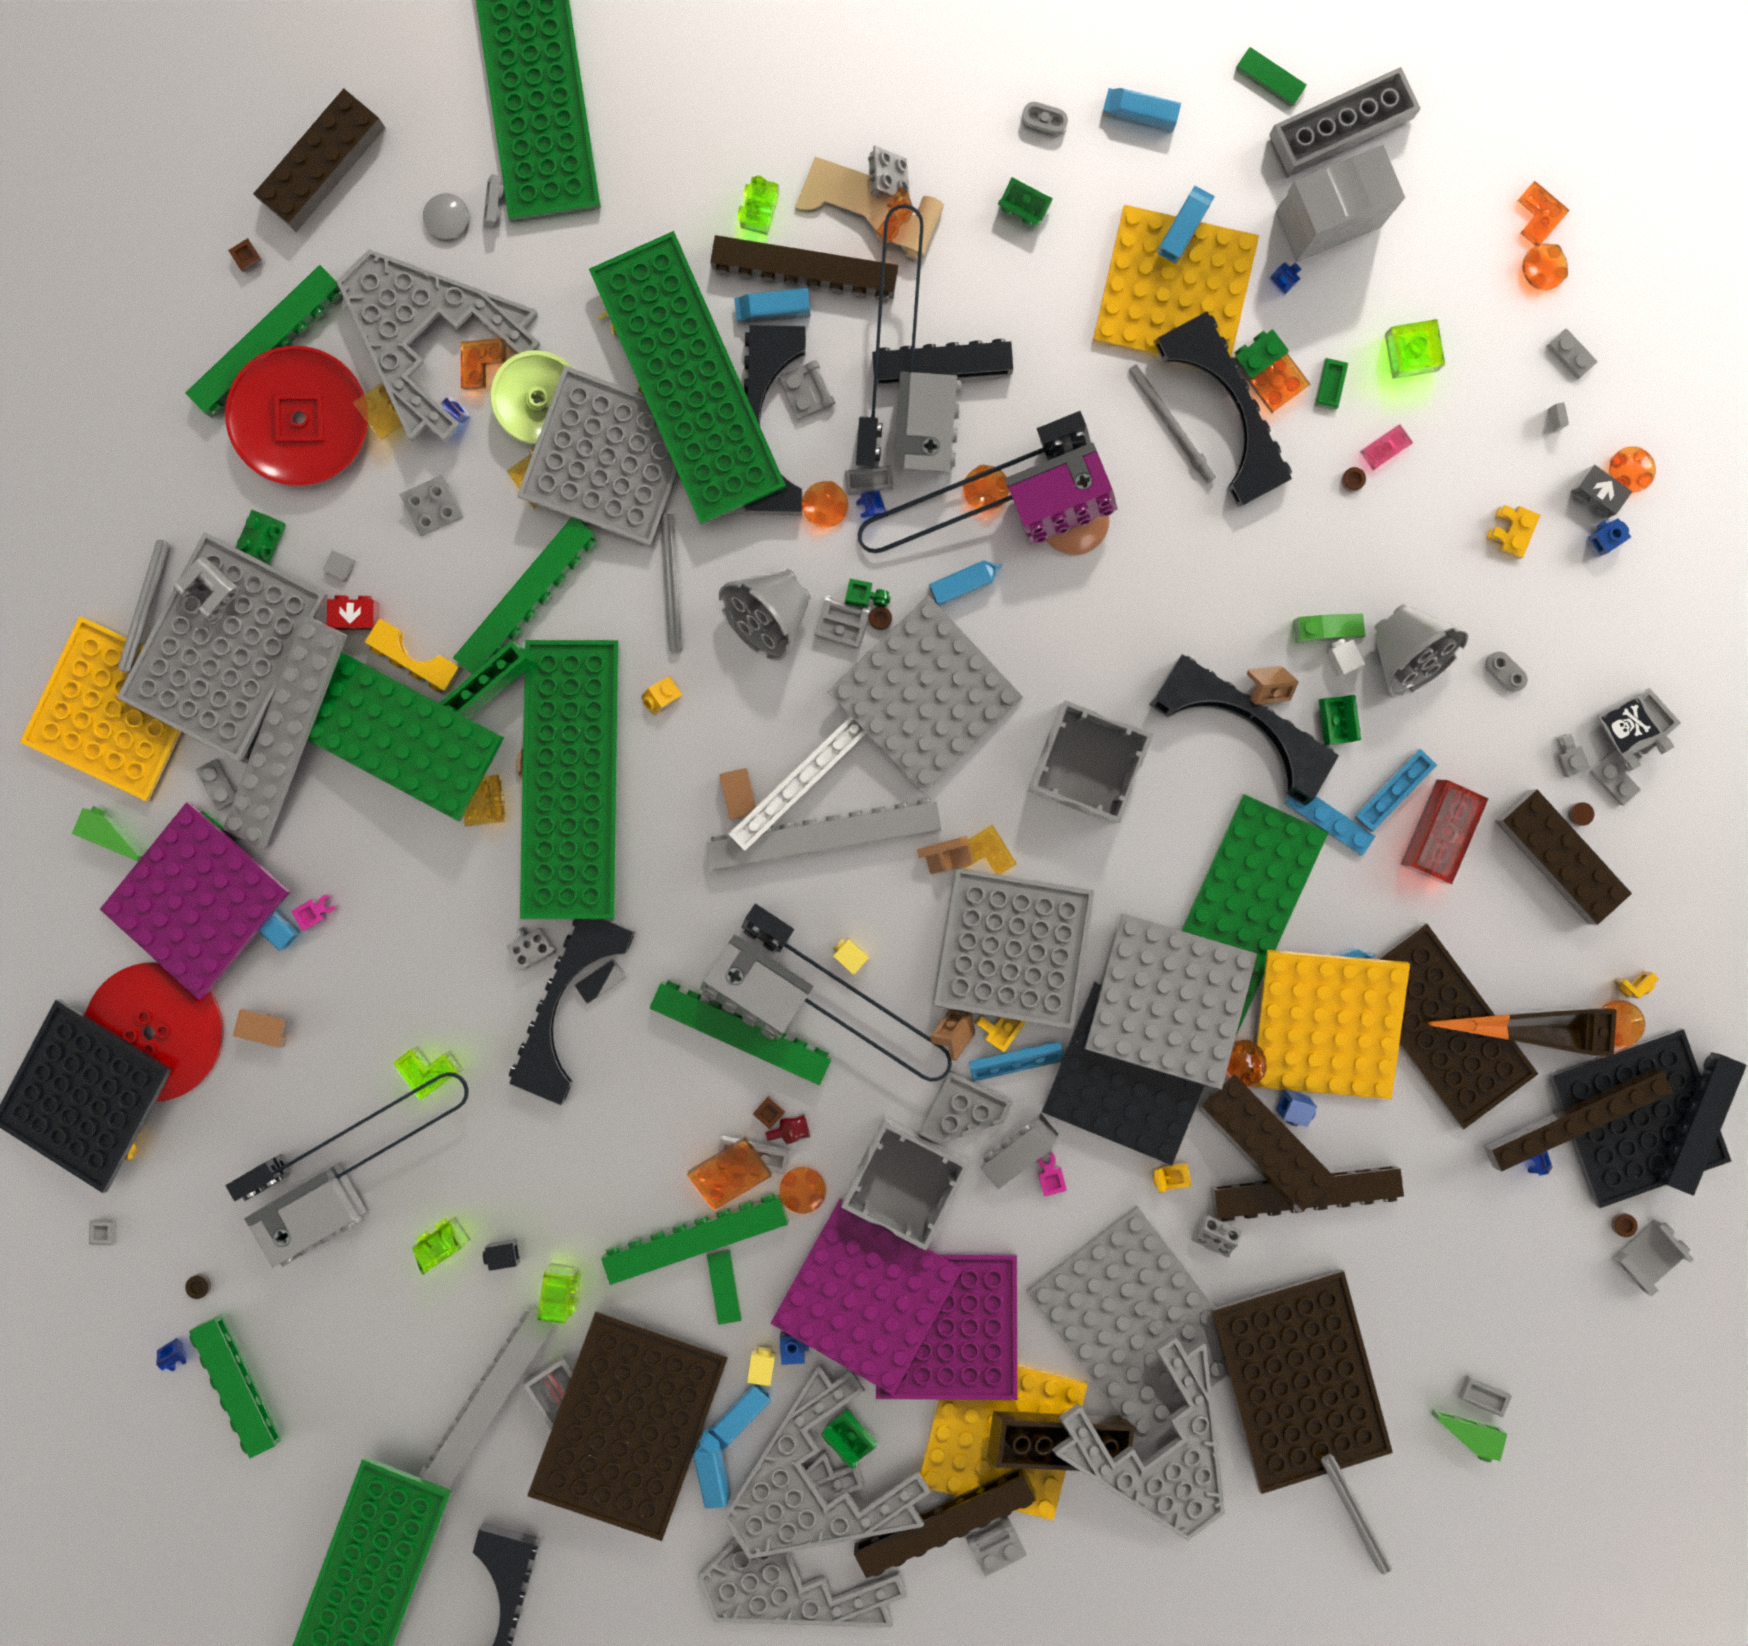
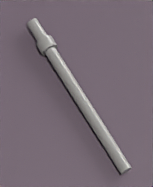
M1137 364L1133 365L1129 371L1190 455L1196 469L1199 468L1208 482L1215 479L1216 476L1206 463L1208 460L1203 453L1200 454Z

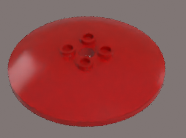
M284 346L257 356L239 372L227 396L225 421L231 444L248 467L272 482L301 487L328 481L350 466L365 442L369 425V412L366 397L360 383L341 361L315 348ZM298 412H302L306 416L302 424H295L293 421L294 415Z
M158 962L136 964L118 971L97 989L86 1009L85 1015L173 1069L156 1102L177 1098L197 1087L214 1068L222 1049L223 1019L219 1005L212 992L209 991L203 1000H198ZM147 1026L152 1027L155 1032L151 1040L147 1039L144 1035V1030Z

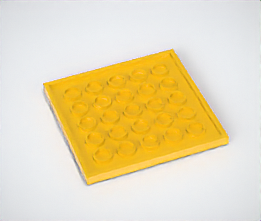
M1124 205L1093 341L1161 357L1153 342L1154 340L1195 317L1208 312L1209 316L1212 315L1218 325L1216 329L1220 337L1223 336L1228 344L1227 351L1232 358L1259 235L1201 222L1180 260L1175 264L1157 254V251L1176 216Z
M79 616L20 743L144 801H149L182 732L117 698L129 673L118 670L127 637ZM140 644L135 662L142 648L144 647V645Z
M1267 950L1251 1086L1256 1088L1392 1099L1410 964L1402 961Z
M1017 1364L1018 1400H938L920 1474L930 1489L958 1496L1017 1469L996 1468L987 1458L993 1411L1064 1414L1077 1403L1081 1407L1083 1406L1088 1383ZM1024 1469L1035 1489L1036 1501L1027 1508H1019L1015 1511L1053 1521L1066 1470Z

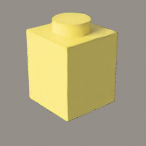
M850 938L846 942L841 939L833 948L836 951L833 957L853 975L869 959V956Z
M758 1347L757 1350H752L747 1383L771 1385L776 1353L771 1352V1349L765 1347Z

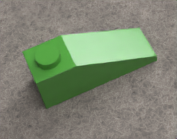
M1363 613L1304 616L1293 620L1295 643L1365 637Z
M92 806V809L82 808L73 829V835L136 861L141 860L144 853L116 820L105 814L106 810L97 806Z
M1436 1410L1432 1411V1415L1477 1454L1478 1459L1486 1462H1492V1459L1501 1461L1507 1433L1500 1427Z

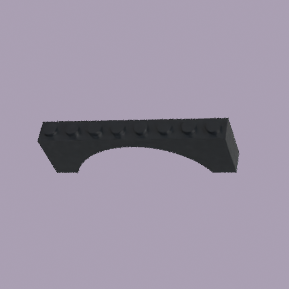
M1205 312L1158 337L1153 342L1163 362L1182 363L1204 371L1213 377L1233 400L1242 424L1243 451L1239 467L1228 485V489L1237 506L1240 507L1291 480L1290 474H1292V470L1289 464L1283 461L1280 455L1281 448L1277 441L1272 440L1269 434L1271 432L1270 426L1266 420H1262L1259 414L1260 407L1248 392L1250 388L1244 378L1241 379L1237 371L1239 370L1238 363L1234 357H1230L1227 351L1228 344L1223 336L1220 337L1216 329L1218 325L1212 315L1209 316L1208 312Z
M749 325V332H745V347H749V355H745L744 368L748 370V379L744 378V391L748 393L749 403L759 425L766 394L776 377L789 364L806 355L805 326ZM782 475L786 488L741 508H745L747 515L802 516V488L794 485Z
M1182 654L1173 664L1149 705L1167 717L1193 708H1214L1233 713L1247 720L1260 730L1275 748L1285 773L1286 794L1304 806L1312 802L1339 755L1330 746L1316 741L1311 734L1296 728L1291 721L1276 715L1271 708L1264 707L1261 704L1255 705L1250 700V695L1240 692L1232 683L1223 681L1212 670L1203 668L1193 658Z
M608 919L573 920L572 926L575 928L572 935L568 934L564 941L563 947L566 948L562 957L559 956L556 960L554 969L557 971L554 978L550 977L545 986V990L548 991L544 1000L540 999L537 1005L536 1012L539 1014L536 1021L532 1020L527 1029V1034L530 1035L527 1042H522L517 1055L520 1056L517 1064L514 1063L508 1075L511 1077L509 1084L559 1105L565 1102L573 1080L559 1060L554 1041V1019L560 998L572 979L586 966L606 956L627 953L636 931Z
M483 1522L478 1530L472 1553L486 1566L498 1592L500 1619L497 1635L492 1646H512L514 1637L510 1635L512 1628L516 1629L519 1622L520 1614H517L518 1605L522 1606L525 1600L526 1591H523L524 1583H529L533 1569L529 1568L531 1560H535L539 1546L535 1545L537 1537Z

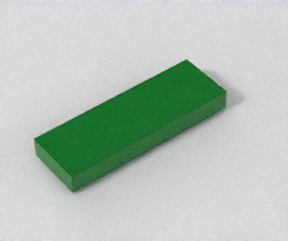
M1251 47L1248 48L1236 66L1238 71L1291 106H1294L1307 86L1306 83Z
M730 1250L707 1254L718 1325L741 1321L742 1317Z

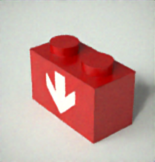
M335 595L334 599H327L326 625L336 630H372L379 619V602L372 600V596H358V600L349 599V596Z

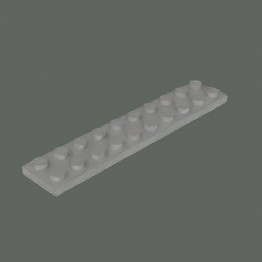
M303 616L223 827L225 831L260 849L266 848L348 636L310 616Z

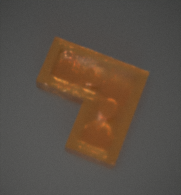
M1534 181L1517 200L1534 215L1520 234L1538 248L1570 210Z
M902 187L898 189L886 205L888 212L897 205L907 204L912 206L908 191ZM898 209L889 217L887 243L889 241L892 242L899 232L898 229L903 222L907 223L913 214L911 209ZM884 222L875 232L877 240L881 244H883Z
M494 338L461 342L462 389L486 388V365L502 364L506 361L505 339Z

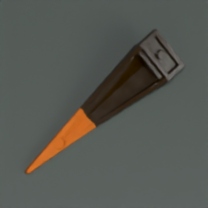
M1583 1007L1431 1021L1428 1024L1435 1027L1586 1055L1614 1056L1617 1010L1612 1008Z

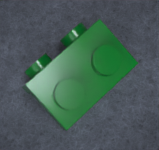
M1012 176L998 205L1002 206L1001 210L1011 216L1015 213L1023 217L1022 222L1034 227L1035 224L1040 225L1054 197Z
M1273 329L1268 333L1262 331L1253 338V344L1249 347L1245 344L1234 352L1236 355L1234 357L1250 381L1289 352Z
M251 509L235 548L269 565L284 530L285 523Z
M1355 695L1318 699L1324 745L1361 740L1358 706Z
M845 1409L829 1421L821 1433L825 1442L833 1448L842 1461L851 1469L856 1467L859 1460L878 1445V1442L848 1409Z

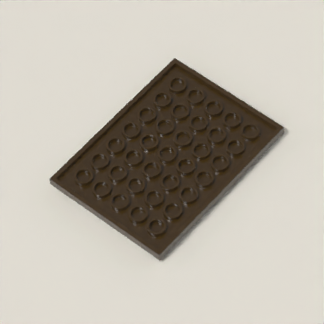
M1343 1270L1210 1309L1257 1487L1261 1494L1328 1474L1321 1462V1458L1327 1454H1332L1340 1469L1393 1453Z
M595 1311L527 1496L662 1541L728 1357Z

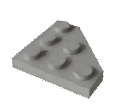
M950 1071L941 1086L919 1135L941 1145L961 1136L963 1137L984 1128L1001 1124L1013 1101Z

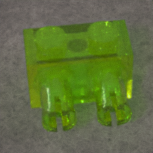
M759 175L751 177L750 184L746 183L743 197L746 198L744 206L740 205L737 213V219L742 229L768 235L780 192L778 183L767 181Z

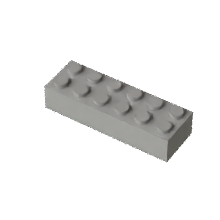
M1399 67L1275 124L1269 136L1288 176L1414 119L1421 108L1402 67Z

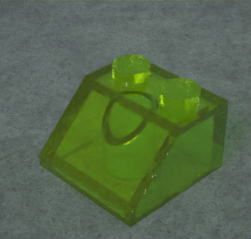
M447 1217L435 1225L437 1229L429 1234L426 1231L416 1238L418 1243L412 1249L422 1275L453 1255L471 1240L456 1217L448 1220Z

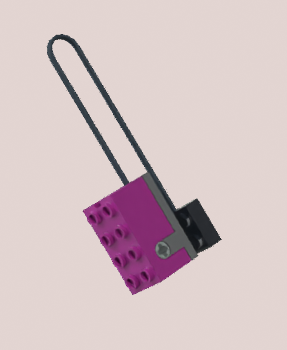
M1081 411L1036 428L1042 448L867 519L859 528L858 542L867 552L881 553L1013 500L1031 545L1033 543H1042L1048 537L1056 534H1065L1071 528L1078 525H1087L1093 519L1100 516L1107 517L1115 510H1118L1112 486L1094 442L1091 443L1085 420ZM1045 453L1046 462L1005 478L1010 496L881 548H869L862 542L863 530L874 521Z

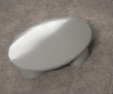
M449 193L438 194L432 197L424 207V225L428 232L436 238H460L468 225V208L463 200L456 195Z

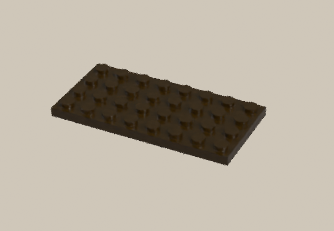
M1424 923L1377 958L1379 960L1402 961L1410 964L1399 1045L1462 1129L1467 1128L1539 1074L1515 1041L1435 1027L1428 1024L1431 1021L1495 1016V1014L1427 923Z

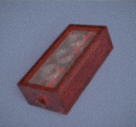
M1437 779L1400 865L1440 883L1453 884L1489 798L1450 780Z

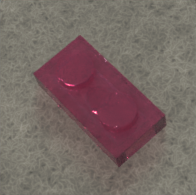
M1399 424L1361 450L1360 453L1372 470H1375L1413 442L1401 424Z

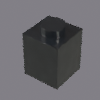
M517 1239L490 1243L485 1247L483 1262L484 1265H488L489 1271L515 1267L520 1263Z

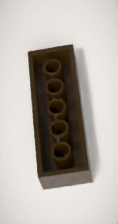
M343 88L253 195L291 229L297 232L386 127L378 116Z
M1538 789L1528 790L1495 820L1497 825L1587 924L1598 925L1632 894Z
M1233 1075L1223 1085L1222 1090L1218 1089L1198 1109L1298 1213L1303 1212L1336 1180L1330 1171L1236 1075Z
M993 1411L987 1458L996 1468L1080 1471L1052 1451L1054 1447L1069 1437L1068 1432L1059 1419L1062 1414ZM1087 1415L1112 1458L1127 1447H1132L1135 1426L1127 1419L1114 1416Z

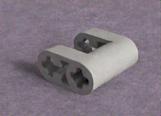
M200 557L177 580L174 589L183 598H186L203 583L212 594L201 605L199 613L208 621L217 618L237 596L239 588L206 557Z

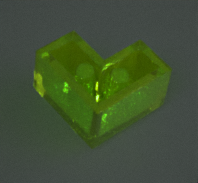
M418 1046L410 1049L393 1062L412 1090L446 1072L458 1074L464 1070L451 1051L444 1053L430 1063ZM446 1076L440 1078L415 1094L420 1100H423L453 1077Z

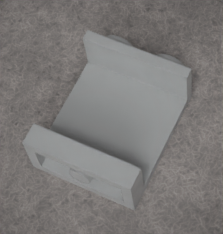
M1656 1220L1648 1224L1613 1256L1640 1289L1650 1296L1659 1291L1654 1284L1682 1259L1689 1262L1694 1260L1688 1253L1690 1248L1682 1240L1678 1241L1673 1236L1674 1230L1667 1223L1664 1222L1662 1224Z

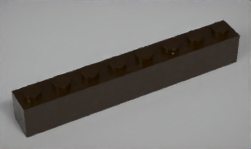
M714 236L710 263L712 269H715L717 273L729 274V272L738 273V276L744 278L758 276L768 282H773L776 279L784 281L787 285L801 283L806 284L811 289L825 287L835 293H842L844 290L852 292L855 296L864 297L868 294L874 295L876 299H879L882 262L725 236ZM885 263L883 300L894 299L898 275V265Z
M1652 1068L1484 1146V1149L1493 1168L1502 1172L1672 1094L1673 1090L1664 1071Z
M1392 1165L1332 1172L1331 1174L1336 1180L1307 1208L1313 1207L1314 1210H1326L1329 1205H1337L1338 1208L1350 1207L1351 1203L1360 1202V1205L1374 1204V1200L1383 1199V1202L1397 1201V1197H1404L1401 1168ZM1267 1180L1211 1187L1213 1212L1218 1219L1221 1218V1221H1233L1236 1216H1244L1246 1219L1257 1218L1258 1214L1267 1213L1268 1216L1281 1215V1211L1290 1210V1213H1298Z
M1017 1468L919 1513L925 1523L920 1528L871 1536L854 1544V1556L866 1579L871 1576H879L890 1567H899L906 1560L914 1556H923L927 1550L934 1547H942L951 1539L956 1537L962 1538L975 1528H984L997 1518H1005L1012 1511L1031 1506L1036 1501L1035 1489L1025 1470Z

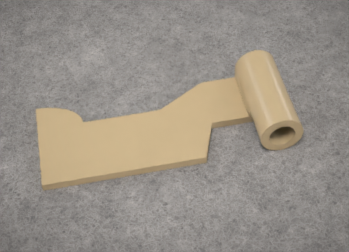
M815 156L795 209L813 211L822 207L824 202L864 216L883 239L885 218L888 212L894 208L895 197L884 193L880 199L873 198V195L870 193V183H872L869 180L870 175ZM923 196L918 207L924 225L921 258L924 257L944 207L941 201L930 196ZM896 210L889 217L887 242L901 246L906 257L917 260L920 233L919 218L917 214L912 215Z

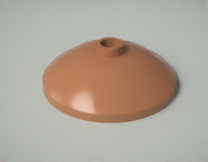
M1100 516L1093 519L1087 525H1078L1071 528L1065 534H1056L1048 537L1046 541L1054 549L1064 554H1085L1095 549L1105 538L1109 528V516Z

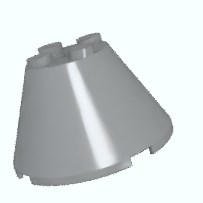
M789 569L727 582L719 590V600L723 599L725 606L722 612L735 633L755 652L761 650L768 654L766 658L775 661L784 659L790 653L807 609L808 600L811 599L810 592L801 586L796 580L794 572Z
M1405 604L1398 606L1394 610L1393 615L1387 620L1379 621L1374 627L1377 631L1375 638L1387 688L1393 696H1403V691L1408 689L1414 692L1434 680L1457 659L1455 653L1460 647L1464 649L1468 641V633L1463 628L1413 607H1407Z

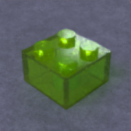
M1438 319L1391 326L1385 333L1392 379L1437 372L1446 365Z
M551 1263L545 1270L537 1320L565 1324L569 1317H573L578 1306V1298L575 1297L577 1289L580 1288L582 1275L578 1274L579 1267Z

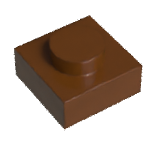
M248 238L228 250L242 272L262 261L259 253Z
M768 1096L754 1111L753 1115L768 1129H771L786 1111Z

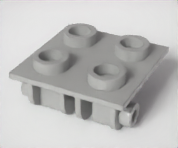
M874 145L873 151L870 152L868 157L869 174L871 175L869 180L872 182L870 183V193L873 195V198L880 199L882 194L885 193L909 203L910 188L907 159Z
M442 475L399 494L420 536L463 517L449 490V485Z

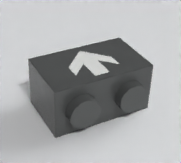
M1596 465L1587 468L1571 490L1576 495L1575 497L1578 501L1584 504L1588 503L1595 508L1594 511L1598 515L1607 518L1616 515L1633 492Z

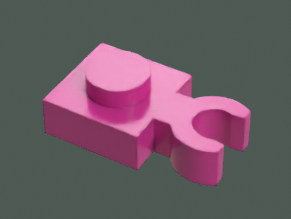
M330 895L322 896L317 904L314 899H311L291 911L302 931H306L325 920L322 913L333 912L337 909L336 905L330 908L325 906V901L331 898Z
M1052 1152L1049 1153L1051 1159L1048 1163H1044L1042 1158L1037 1160L1039 1165L1044 1168V1171L1038 1172L1044 1197L1067 1191L1061 1167L1054 1168L1056 1158Z

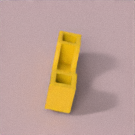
M379 618L365 640V643L370 645L369 650L380 657L382 654L390 657L388 662L399 669L402 666L410 670L408 674L419 681L422 678L430 682L428 686L439 693L444 690L449 693L463 668L441 655L425 662L414 661L405 651L403 644L404 632Z

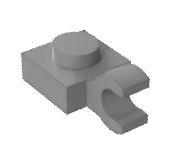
M1565 734L1557 738L1563 750V753L1557 756L1566 777L1590 768L1582 746L1575 748V742L1571 734Z

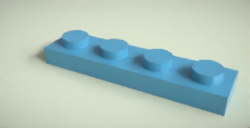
M1418 749L1354 816L1370 832H1373L1437 764L1425 752Z
M1291 796L1284 803L1360 856L1364 855L1376 837L1317 796L1306 806Z
M1049 1042L1034 1048L1027 1047L1016 1052L1000 1053L994 1057L978 1058L975 1061L969 1062L972 1080L974 1082L1059 1063L1062 1061L1063 1051L1060 1042Z

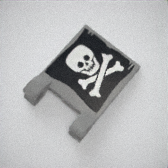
M1640 694L1597 717L1619 752L1628 772L1641 766L1639 760L1633 754L1651 744L1656 743L1661 754L1674 748L1673 743L1663 733Z

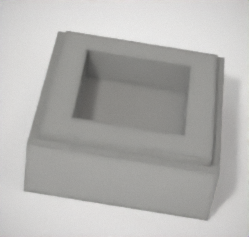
M1564 402L1557 403L1548 409L1553 431L1561 430L1569 425Z
M332 550L322 571L346 581L355 560Z
M116 1220L90 1221L89 1244H115Z

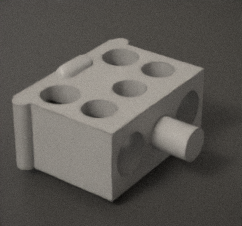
M522 927L517 930L520 939L507 945L517 965L516 970L520 971L526 970L555 954L557 951L556 948L552 947L542 928L527 934L525 928ZM538 936L541 937V941H540V942H537V937H538ZM530 941L531 946L527 948L526 945ZM518 947L521 949L519 954L516 952Z
M1207 1215L1200 1224L1195 1225L1191 1240L1204 1246L1206 1249L1217 1252L1225 1257H1230L1231 1252L1238 1246L1242 1231Z

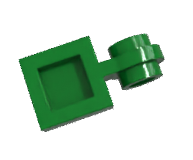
M849 579L845 603L868 607L869 599H872L875 606L887 607L891 597L889 592L883 589L871 592L872 583Z

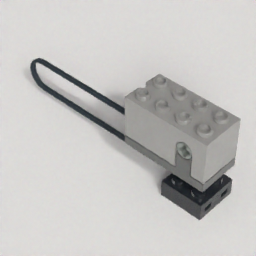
M901 204L888 212L884 222L871 417H859L856 465L875 466V462L880 461L881 446H877V437H882L883 423H879V417H875L887 229L889 217L898 209L907 208L917 214L920 221L910 372L900 371L893 468L904 467V469L950 472V466L955 467L956 452L951 450L952 443H957L958 429L953 428L954 419L959 418V404H955L956 395H960L961 380H957V375L913 372L924 225L923 218L915 207ZM929 439H932L933 443L937 444V447L932 448L931 452L927 450V447H923L924 443H928Z
M756 903L753 905L741 926L744 929L743 933L754 940L758 938L764 942L763 946L771 952L776 950L780 953L783 947H786L931 1043L929 1036L787 944L794 928ZM735 934L701 984L700 989L703 990L702 994L711 1001L718 1000L723 1004V1009L731 1014H734V1012L742 1016L741 1020L751 1027L756 1025L762 1029L761 1033L771 1040L774 1038L779 1040L805 1001L924 1080L933 1082L944 1079L952 1067L949 1051L942 1045L933 1044L945 1053L948 1059V1066L943 1075L937 1078L923 1075L809 1000L807 996L814 987L813 985ZM732 978H735L736 980L733 983L729 981Z
M452 1072L440 1074L289 1163H286L284 1157L280 1154L225 1185L234 1202L241 1198L245 1202L285 1179L283 1174L290 1171L289 1166L440 1078L452 1076L463 1084L464 1097L456 1107L344 1171L339 1163L245 1217L244 1220L271 1267L273 1268L278 1264H281L282 1267L286 1266L301 1255H305L320 1244H324L362 1221L360 1216L366 1213L367 1210L346 1174L463 1106L469 1094V1088L464 1078Z

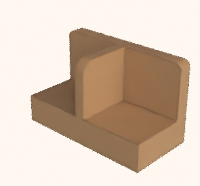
M1283 666L1248 669L1247 675L1256 683L1250 699L1255 705L1291 701L1299 683Z
M744 768L719 774L729 819L734 820L747 816L756 807L747 769Z
M967 836L917 849L919 858L926 857L931 874L974 862Z
M240 1009L233 1036L274 1047L285 1046L287 1036H283L286 1020L270 1016V1013L261 1014Z
M949 1009L930 1035L932 1044L949 1047L950 1057L953 1061H957L975 1035L972 1013Z

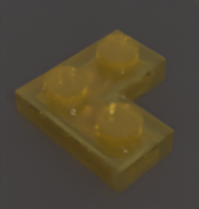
M993 825L968 839L974 860L972 864L985 857L994 873L998 875L1017 864ZM972 864L964 865L963 867L966 869Z

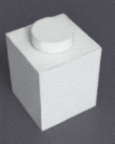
M1345 638L1333 643V649L1327 651L1338 676L1365 665L1353 639L1346 642Z

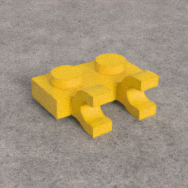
M1504 505L1503 508L1499 507L1495 516L1509 521L1510 524L1507 531L1497 526L1494 529H1489L1487 538L1502 543L1499 550L1521 559L1525 555L1541 515L1521 506L1516 507L1515 510L1507 505Z
M978 1016L974 1023L987 1032L984 1039L1004 1053L1026 1022L999 1017L993 1025L984 1017Z

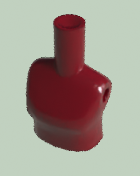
M805 1114L781 1119L779 1129L765 1132L767 1141L782 1138L785 1144L810 1138Z

